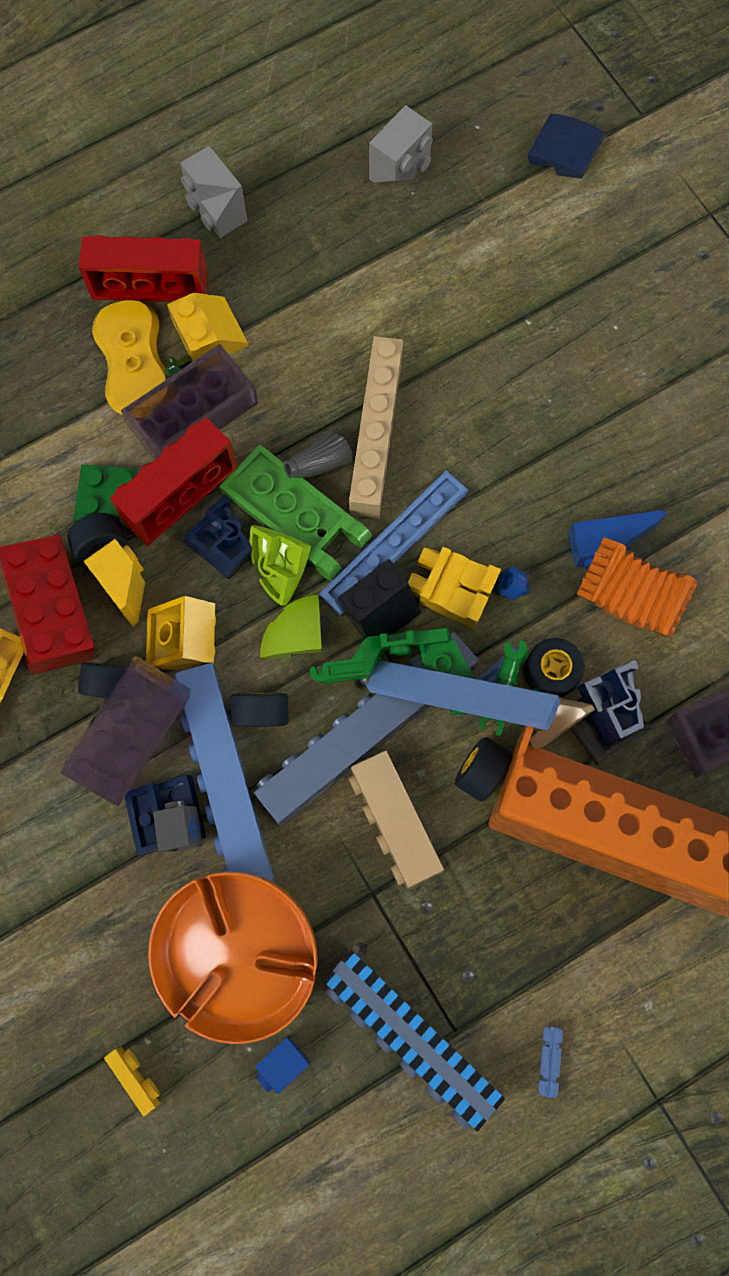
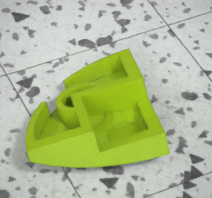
M251 525L250 545L252 547V563L258 564V569L261 575L264 576L259 581L273 600L281 606H285L299 584L306 567L311 546L281 532L258 525Z
M319 594L293 601L283 608V611L273 622L269 623L261 642V660L292 658V654L322 652Z

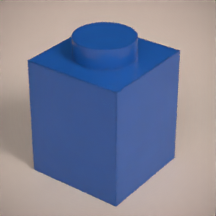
M288 1036L255 1066L259 1071L256 1078L266 1091L270 1092L273 1089L279 1094L310 1065L311 1061Z

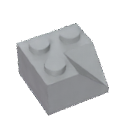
M405 105L369 142V180L373 183L412 180L420 171L424 172L431 162L432 123Z
M210 146L180 163L183 173L181 182L187 190L185 199L193 211H199L202 222L209 231L213 229L218 237L221 238L248 221L241 184Z

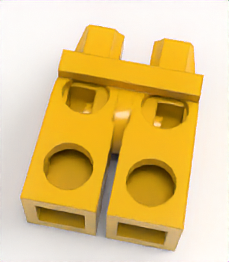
M424 547L417 565L431 571L430 576L427 579L412 573L408 581L413 595L420 598L418 604L475 630L501 569L489 565V567L469 560L461 554L451 552L450 549L442 547L441 552Z

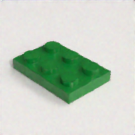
M81 464L73 517L74 523L86 515L108 513L114 515L121 522L123 528L129 529L122 522L110 498L120 485L131 481L138 474L140 468Z

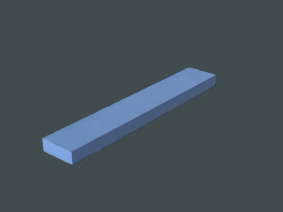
M446 470L319 593V597L342 617L344 613L335 603V600L387 559H390L395 565L468 494V489Z
M379 660L366 685L371 693L548 731L561 703L558 695Z

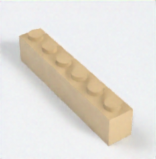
M373 337L349 497V514L352 516L380 518L403 355V340Z

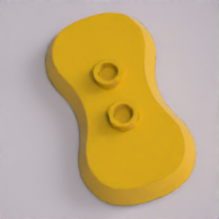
M136 300L120 301L104 307L95 316L92 326L94 340L104 353L108 365L105 385L107 402L115 412L126 416H138L154 412L165 406L173 393V380L165 375L164 370L166 367L161 362L157 351L159 318L149 304Z

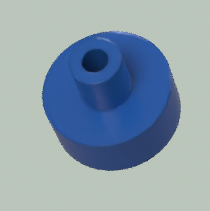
M513 566L506 568L498 578L497 592L510 600H514L520 595L525 596L529 592L526 573Z

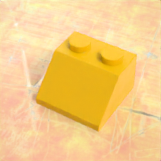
M192 293L167 304L172 322L196 369L249 346L225 297Z
M114 539L87 558L84 563L128 622L134 627L139 621L145 581L140 574L144 569L130 547L125 545L122 548Z
M182 596L148 609L145 669L187 670L211 662L214 664L215 603Z

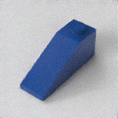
M659 510L573 523L568 536L575 568L585 566V569H589L595 556L594 552L598 550L603 537L626 545L627 549L657 528L666 516L665 511Z

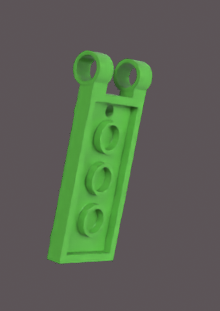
M260 444L238 466V469L219 486L223 494L264 527L281 532L310 545L311 549L307 561L329 581H332L342 570L340 564L324 552L337 535L342 531L359 548H362L372 537L371 532L361 522L350 516L305 479L289 478L285 473L284 463ZM325 531L326 535L324 537L318 536V532Z

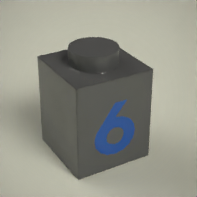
M175 801L164 804V810L153 812L158 852H176L203 846L197 807L185 806L184 801Z

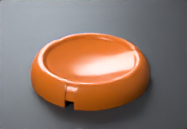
M223 871L208 874L205 877L191 881L174 893L162 907L154 922L148 949L149 968L154 987L171 1015L176 1018L180 1014L188 1021L185 1027L197 1035L227 1044H245L260 1041L273 1036L288 1026L299 1015L310 997L315 983L318 963L317 945L312 926L297 901L286 890L269 879L241 871Z

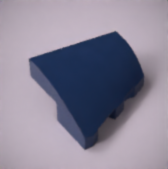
M224 495L206 511L205 518L184 536L183 542L225 577L230 579L251 554L252 547L248 538L241 532L242 525L239 519L235 518L231 511L229 498Z
M636 660L577 686L584 702L592 704L596 709L590 715L605 745L644 728L643 714L639 708L641 693L640 689H636L634 685L633 672L638 670Z

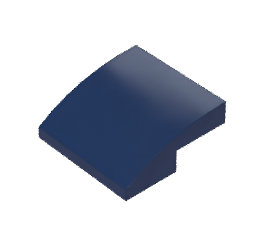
M551 113L527 155L529 163L555 167L556 174L559 176L582 179L605 134L597 127L581 120Z
M184 775L160 784L151 783L124 792L137 856L158 852L153 812L164 810V804L169 802L184 801L185 806L197 807L201 838H206L191 775Z

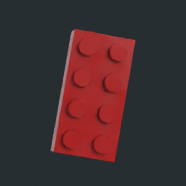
M82 236L78 268L92 300L173 302L192 293L206 294L208 270L200 240L191 238L164 239L162 237Z
M205 417L199 423L196 422L190 425L185 435L175 443L168 444L158 458L152 463L143 465L131 481L120 485L115 490L114 495L110 498L122 522L146 547L238 469L231 441Z
M58 534L0 547V570L30 675L93 660L94 644L61 535Z

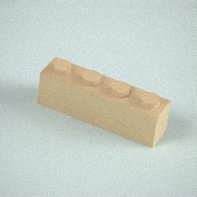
M387 751L352 766L351 772L353 776L349 777L348 780L356 796L362 793L367 804L362 809L369 824L376 823L381 835L377 836L376 839L383 854L390 853L395 863L390 869L397 884L401 885L404 883L408 890L443 873L444 868Z

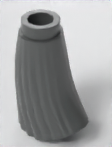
M324 431L318 435L311 446L290 457L289 460L284 461V470L289 478L311 477L351 465L353 461L352 450L342 436Z

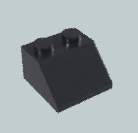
M387 559L335 600V603L364 640L367 637L380 636V634L385 633L388 635L395 634L422 613L409 583L390 559Z

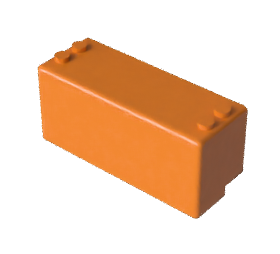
M526 726L517 739L512 760L506 771L489 820V827L491 829L729 918V817L541 748L535 750L529 744L534 727Z

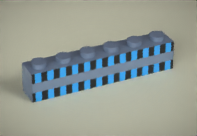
M352 950L323 981L328 985L324 992L338 1005L344 1001L353 1010L349 1016L363 1030L367 1026L372 1028L378 1034L374 1041L387 1054L394 1050L403 1059L399 1065L413 1079L420 1075L429 1084L425 1091L438 1104L445 1100L454 1109L451 1116L465 1130L471 1125L478 1132L505 1100L488 1081Z

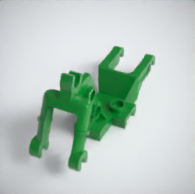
M447 628L417 632L410 630L400 634L388 635L385 633L380 634V636H370L363 641L350 660L325 662L322 670H317L313 666L310 668L311 678L316 682L327 685L336 682L370 679L379 660L382 661L385 651L394 654V657L413 655L414 649H420L422 662L427 670L475 679ZM524 640L519 641V650L516 652L513 651L510 642L505 643V657L500 673L496 675V683L513 687L517 685L516 678L521 663L528 656L527 645ZM450 710L452 715L469 714L460 711ZM483 717L479 729L484 731L487 721L492 718ZM493 719L498 723L495 735L501 736L505 726L504 722Z

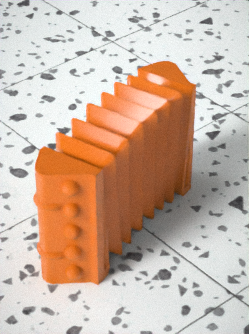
M603 537L598 550L594 552L595 556L585 577L582 578L583 581L576 595L595 602L597 607H604V613L610 615L613 613L614 618L620 620L623 618V623L629 625L634 623V626L642 629L644 627L646 630L655 631L671 638L677 625L680 624L682 614L686 610L689 600L692 599V594L696 589L698 581L686 574H676L675 571L649 565L648 561H642V558L634 557V552L626 551V545Z

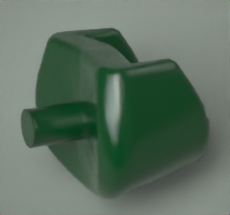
M185 355L178 361L173 356L168 359L171 364L165 368L164 373L175 383H184L192 377L195 364L189 355Z

